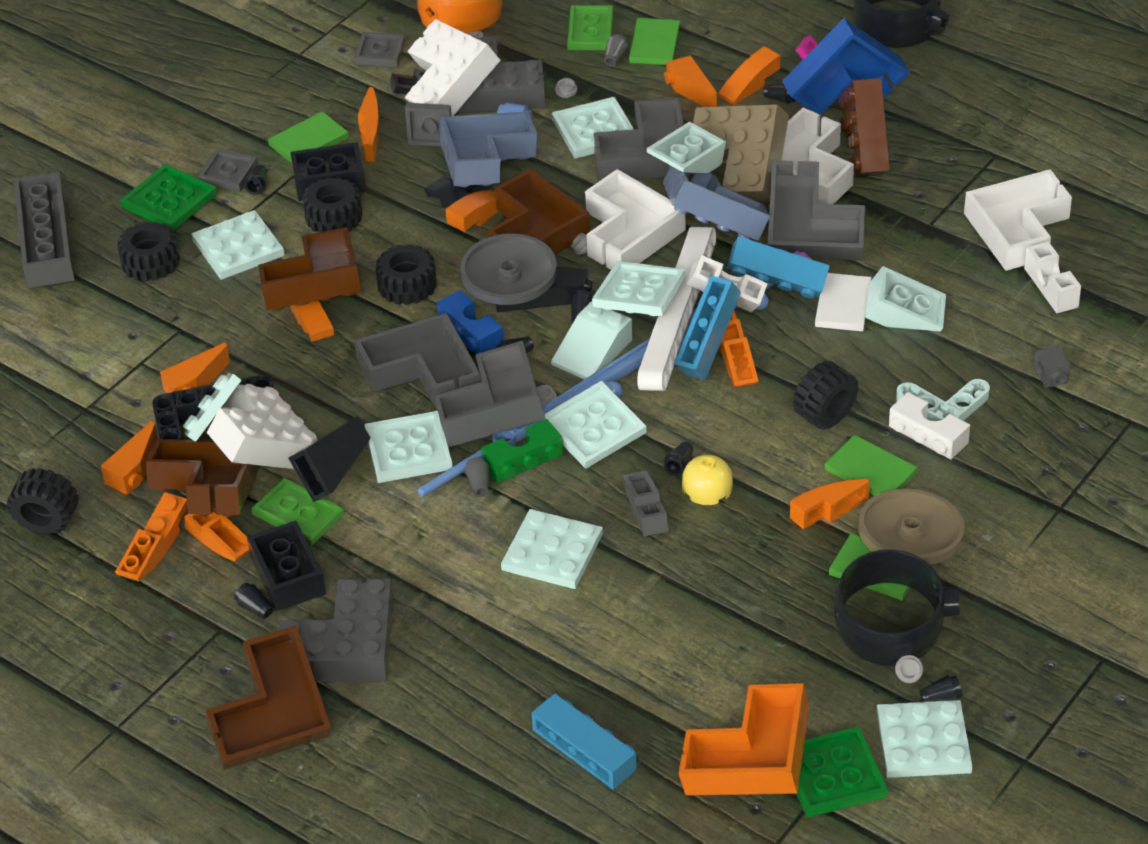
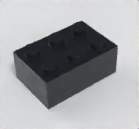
M358 142L290 152L298 201H303L304 190L310 187V184L316 183L320 179H327L328 177L348 179L350 183L354 182L360 192H366L364 170Z
M297 521L247 537L250 558L276 611L326 595L323 572Z

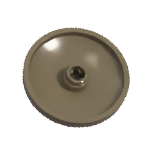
M895 489L875 495L862 507L858 522L861 540L872 552L887 549L905 551L922 558L929 565L942 562L953 556L962 545L965 530L964 520L955 506L938 495L916 489Z

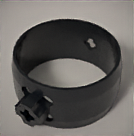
M854 0L853 15L856 27L886 47L900 48L920 44L929 39L934 32L941 34L945 31L946 25L949 22V14L940 10L941 0H903L922 6L907 11L886 10L872 5L887 0Z
M891 549L873 551L854 560L843 572L834 600L835 621L841 639L855 655L874 664L896 666L901 657L912 655L919 659L934 646L942 630L944 617L960 614L958 590L956 587L943 588L941 580L932 566L914 554ZM880 583H896L908 586L921 593L931 603L935 612L925 623L914 629L888 633L876 631L860 624L848 613L844 605L852 595L865 587Z

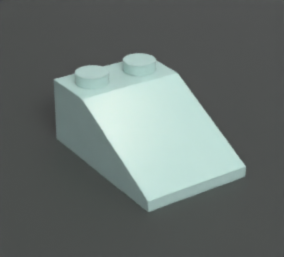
M688 122L649 146L647 152L682 172L709 173L722 165L726 141Z
M883 266L869 283L865 318L885 327L941 331L944 322L946 294Z
M591 301L577 315L551 360V365L585 380L610 364L632 341V319L613 310L593 307V302Z

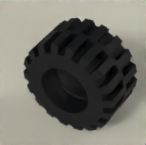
M328 177L324 180H317L318 182L316 183L313 182L310 184V187L304 190L305 193L302 198L305 221L312 231L324 232L348 227V231H351L352 227H357L359 225L358 222H361L363 214L360 190L354 182L350 183V180H343L341 177Z
M158 222L136 224L134 227L126 229V232H122L117 241L122 270L129 278L133 277L134 280L148 282V280L155 281L158 278H165L167 274L173 273L174 268H177L179 265L180 257L175 233L165 224L159 225Z
M407 244V246L397 245L395 248L391 247L388 251H384L381 253V257L377 258L375 268L378 291L387 301H394L398 305L401 303L405 305H410V303L416 304L420 303V300H426L428 295L434 293V289L437 286L435 260L427 249Z
M826 360L818 363L804 375L798 384L793 397L794 410L818 429L832 428L851 410L859 390L858 380L833 361Z
M31 468L28 471L22 472L18 477L6 505H8V512L12 514L11 517L18 521L20 526L26 527L31 532H37V534L53 535L54 533L59 534L62 530L66 529L79 503V495L76 494V488L71 486L72 483L64 479V476L61 474H56L49 469L47 471L43 468H37V470Z

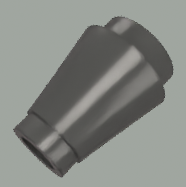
M615 34L607 40L604 58L606 65L615 66L628 48L625 37Z
M482 457L471 458L467 461L465 473L474 495L478 497L489 493L490 465Z

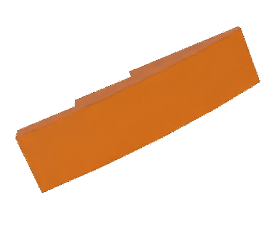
M369 87L358 112L362 146H364L365 161L374 162L379 148L380 123L374 88Z
M318 300L310 301L302 306L290 305L298 325L301 324L304 333L308 334L311 342L334 335L333 326Z
M734 310L719 349L733 386L736 388L758 384L759 380L747 337H744L740 320L736 318Z

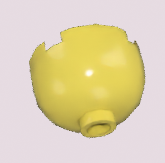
M697 456L689 461L683 471V493L685 494L686 492L694 503L701 505L717 504L719 499L725 496L727 499L733 490L732 471L725 460L718 456Z

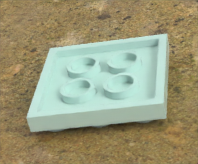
M615 97L552 112V120L574 159L594 154V132L633 130L632 125Z
M255 210L192 233L193 242L221 280L256 267L258 264L267 263L285 256L284 248Z
M617 261L592 298L593 307L605 310L626 311L627 313L636 312L649 314L650 316H662L686 278L685 269Z
M221 374L213 385L216 390L211 396L206 395L198 405L201 409L196 417L191 415L183 425L186 429L183 434L196 442L217 414L219 408L223 406L240 383L241 379L234 374Z
M602 381L544 414L545 419H548L562 436L563 446L585 469L647 433L646 425Z
M438 411L364 424L370 436L368 444L378 483L447 471L452 468V460Z
M529 509L501 562V569L510 573L576 589L603 535V527Z
M960 700L877 705V718L887 778L972 773V762Z

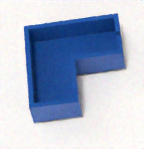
M843 18L782 82L793 99L821 115L854 80L881 78L884 99L893 90L884 73L886 72L892 83L897 86L910 71L899 55Z

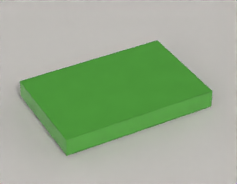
M572 5L567 49L606 50L607 40L612 36L613 6Z
M637 18L629 63L666 65V62L674 60L680 20Z
M322 111L269 138L268 142L269 146L292 164L290 152L334 146L348 139L349 134L348 131Z
M853 435L825 463L826 471L845 481L868 479L870 481L869 493L874 496L885 491L902 489L917 474L918 467L856 435Z
M284 477L252 507V514L275 527L297 521L308 544L312 546L344 515V508L325 498L313 502L304 487Z
M854 534L849 535L830 566L829 575L841 578L845 569L854 560L872 552L863 543L861 537ZM880 583L865 587L902 601L910 589L908 586L896 583Z

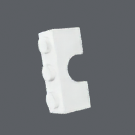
M1047 241L1026 248L1024 269L1056 313L1078 308L1081 285L1071 271L1060 273L1058 265L1059 255Z
M703 255L693 263L686 285L704 292L710 275L732 281L740 290L741 294L736 304L737 307L753 312L760 305L768 283L747 274L742 277L729 275L722 270L723 264Z
M907 392L890 408L889 427L925 445L938 454L952 459L969 443L970 424L951 414H948L940 421L927 420L928 402Z

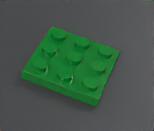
M164 164L120 200L122 208L151 222H158L159 225L165 224L174 231L218 193L217 187Z
M859 726L805 739L798 792L796 794L806 818L888 798V788Z

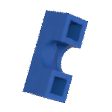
M461 290L437 302L438 313L436 316L447 313L462 342L466 344L470 351L479 354L496 349V346L504 340L503 327L492 317L487 315L476 320L474 302Z

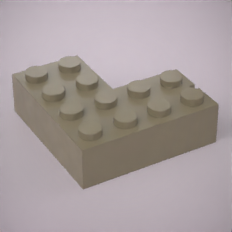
M778 104L697 107L693 124L726 141L723 160H727L722 187L758 202L770 201L772 160L782 161L789 115Z

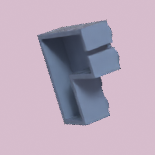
M529 112L440 117L439 141L454 186L468 187L479 184L487 186L493 183H500V161L516 158L525 160L536 157L537 132L532 124Z
M670 165L663 180V185L672 205L675 206L674 210L687 215V212L696 215L695 218L703 223L711 221L717 224L716 227L725 232L733 230L740 237L759 241L770 217L763 203L722 187L716 175L710 172L694 173L691 181H688L690 173L682 172Z

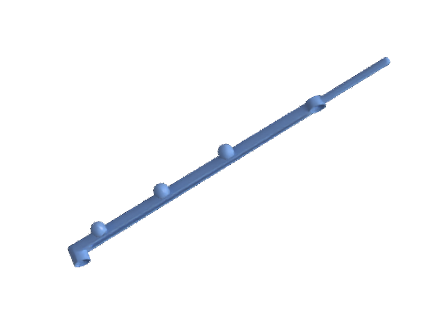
M769 282L767 284L766 289L770 288L775 284ZM765 293L756 310H763L768 306L769 299ZM696 309L693 310V312H692V315H691V318H690V320H689V323H688V326H687V329H686L684 338H685V336H686V334H687V331H688L689 326H690V324H691V321H692V319H693V317H694V314H695V312H696ZM650 338L542 406L544 414L600 381L620 398L623 394V388L617 381L640 367ZM525 424L509 431L493 434V442L502 438L510 439L507 443L511 446H516L517 442L526 438L525 428L533 424ZM481 450L418 489L419 496L425 497L463 473L468 460L482 457Z

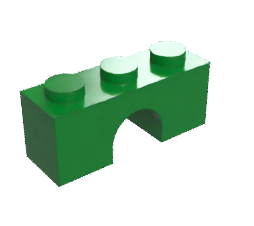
M548 419L525 428L526 444L523 446H511L502 438L481 447L482 458L490 465L489 474L497 484L563 455L562 436Z

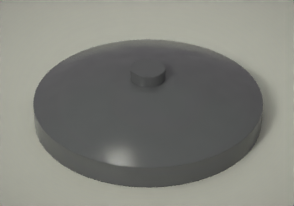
M500 234L485 238L470 247L462 258L460 271L464 287L476 298L492 304L514 305L531 301L544 294L555 281L557 264L553 251L544 242L522 234Z

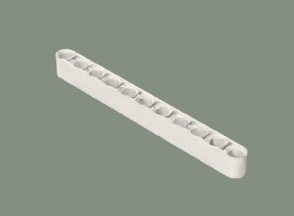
M714 227L689 228L675 267L685 269L686 278L663 315L657 318L638 371L639 390L665 391L700 291L686 285L693 263L701 255L711 259L716 244V231Z

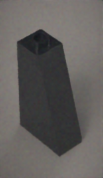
M557 267L555 281L544 294L520 304H496L497 312H509L571 304V297L576 291L586 290L590 293L592 292V279H588V269Z
M358 416L288 457L313 502L334 492L370 440V436Z

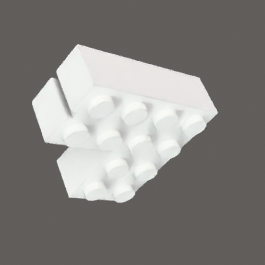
M435 19L423 33L424 37H419L407 51L417 64L427 71L416 85L411 88L405 98L410 103L451 105V115L454 116L499 63L500 59L488 44Z
M802 108L788 121L782 161H793V176H798V161L819 162L818 204H834L853 186L854 164L831 154L840 145L841 124L826 117L821 118V136H819L820 115Z
M618 169L585 191L586 210L591 216L603 222L587 234V256L602 265L606 263V267L610 270L617 261L641 263L685 231V214L674 210L675 206L672 205L668 198Z
M1049 169L966 192L964 214L1005 271L1025 266L1027 247L1047 241L1051 242V237L1043 226L1069 219L1072 197L1064 186L1060 185V181Z
M251 384L237 385L226 400L223 408H219L207 431L208 435L231 462L289 469L294 468L288 457L317 440L315 433L303 424L304 421L296 416L288 403L281 399L277 390L272 387L261 388Z

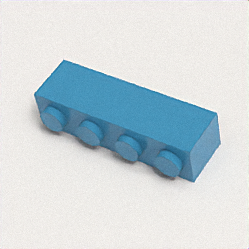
M738 236L734 241L726 269L732 270V273L737 276L747 274L765 283L776 284L781 290L791 291L792 289L800 292V295L803 297L814 298L818 297L823 291L830 265Z
M710 275L674 363L684 375L706 380L741 294L740 290L730 280Z
M554 694L532 712L533 731L612 790L637 770L636 752L634 749L615 738L608 729H603L596 724L589 715L578 711L570 701L563 700L557 694Z

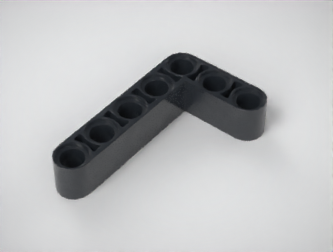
M267 375L243 378L239 385L251 384L261 388H274L271 377ZM214 384L156 396L152 401L159 439L183 440L180 425L185 424L191 415L196 417L201 410L198 405L206 395L211 396L216 390L213 387Z

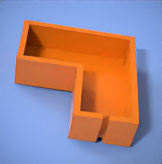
M804 683L748 685L742 728L686 729L683 745L684 754L681 756L678 773L685 795L796 794L798 792L810 707Z

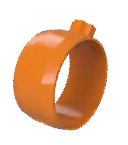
M417 0L418 12L422 23L426 27L436 19L463 33L479 31L494 24L501 16L503 0ZM429 8L435 13L434 15L429 11Z

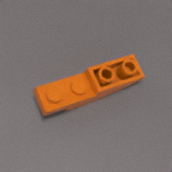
M164 492L144 530L138 529L115 571L116 575L141 581L160 563L181 531L178 524L188 508L186 498Z

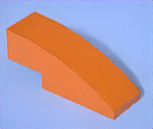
M765 46L762 47L731 75L718 92V96L730 104L736 105L765 86V79L780 70V55Z
M491 190L474 192L454 202L446 208L447 224L463 232L467 231L474 224L480 227L498 212L496 209L495 192Z
M868 479L846 480L805 492L790 500V519L803 530L822 518L832 523L869 499L870 481Z
M215 512L208 516H198L197 514H187L185 516V529L217 554L236 562L249 553L247 536L227 517L216 515Z

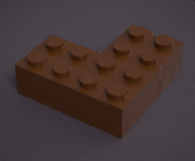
M881 78L854 80L841 92V96H838L839 109H843L844 112L843 118L840 119L841 131H845V137H848L849 148L853 149L854 158H851L850 163L854 164L855 177L883 175L890 169Z
M531 168L495 187L496 209L508 219L487 230V238L500 234L527 235L544 242L556 254L570 246L580 233L587 235L590 232L589 212Z
M348 227L301 236L305 252L304 256L258 264L267 310H281L286 306L295 304L302 306L310 301H327L336 296H352L356 292H361Z
M157 439L146 460L148 489H156L161 492L169 490H182L186 492L188 514H197L198 516H208L212 512L225 517L240 515L259 469L258 465L231 462L213 440H197L195 442L194 440Z
M295 625L244 641L243 654L257 694L206 710V720L213 741H216L215 747L223 770L329 737L331 732V726L297 626Z

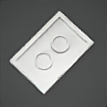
M827 273L823 291L819 296L815 327L863 331L868 287L871 277Z

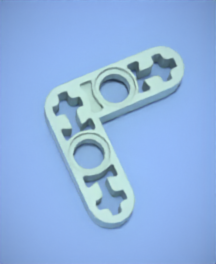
M982 379L971 380L945 402L921 387L906 382L897 387L896 400L898 401L909 392L934 406L928 408L927 420L940 421L948 414H951L964 421L988 400L990 386L988 382ZM966 402L969 405L966 407L958 406L957 403Z

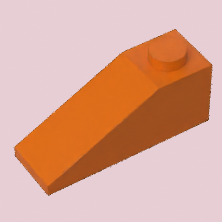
M691 55L666 62L665 81L671 85L676 93L704 107H717V92Z
M224 342L161 371L163 390L166 393L210 385L230 363L227 344Z
M150 421L101 465L104 484L128 495L144 481L147 473L146 460L158 439L154 422Z

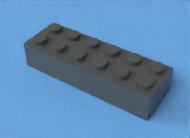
M60 172L14 179L22 266L27 288L75 281L65 197Z

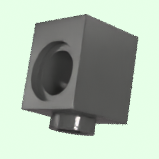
M1058 345L1035 351L1033 369L1045 388L1069 382L1071 364Z

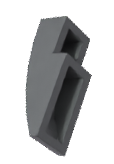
M647 470L622 475L630 506L643 536L669 531L667 513L660 502L659 491Z

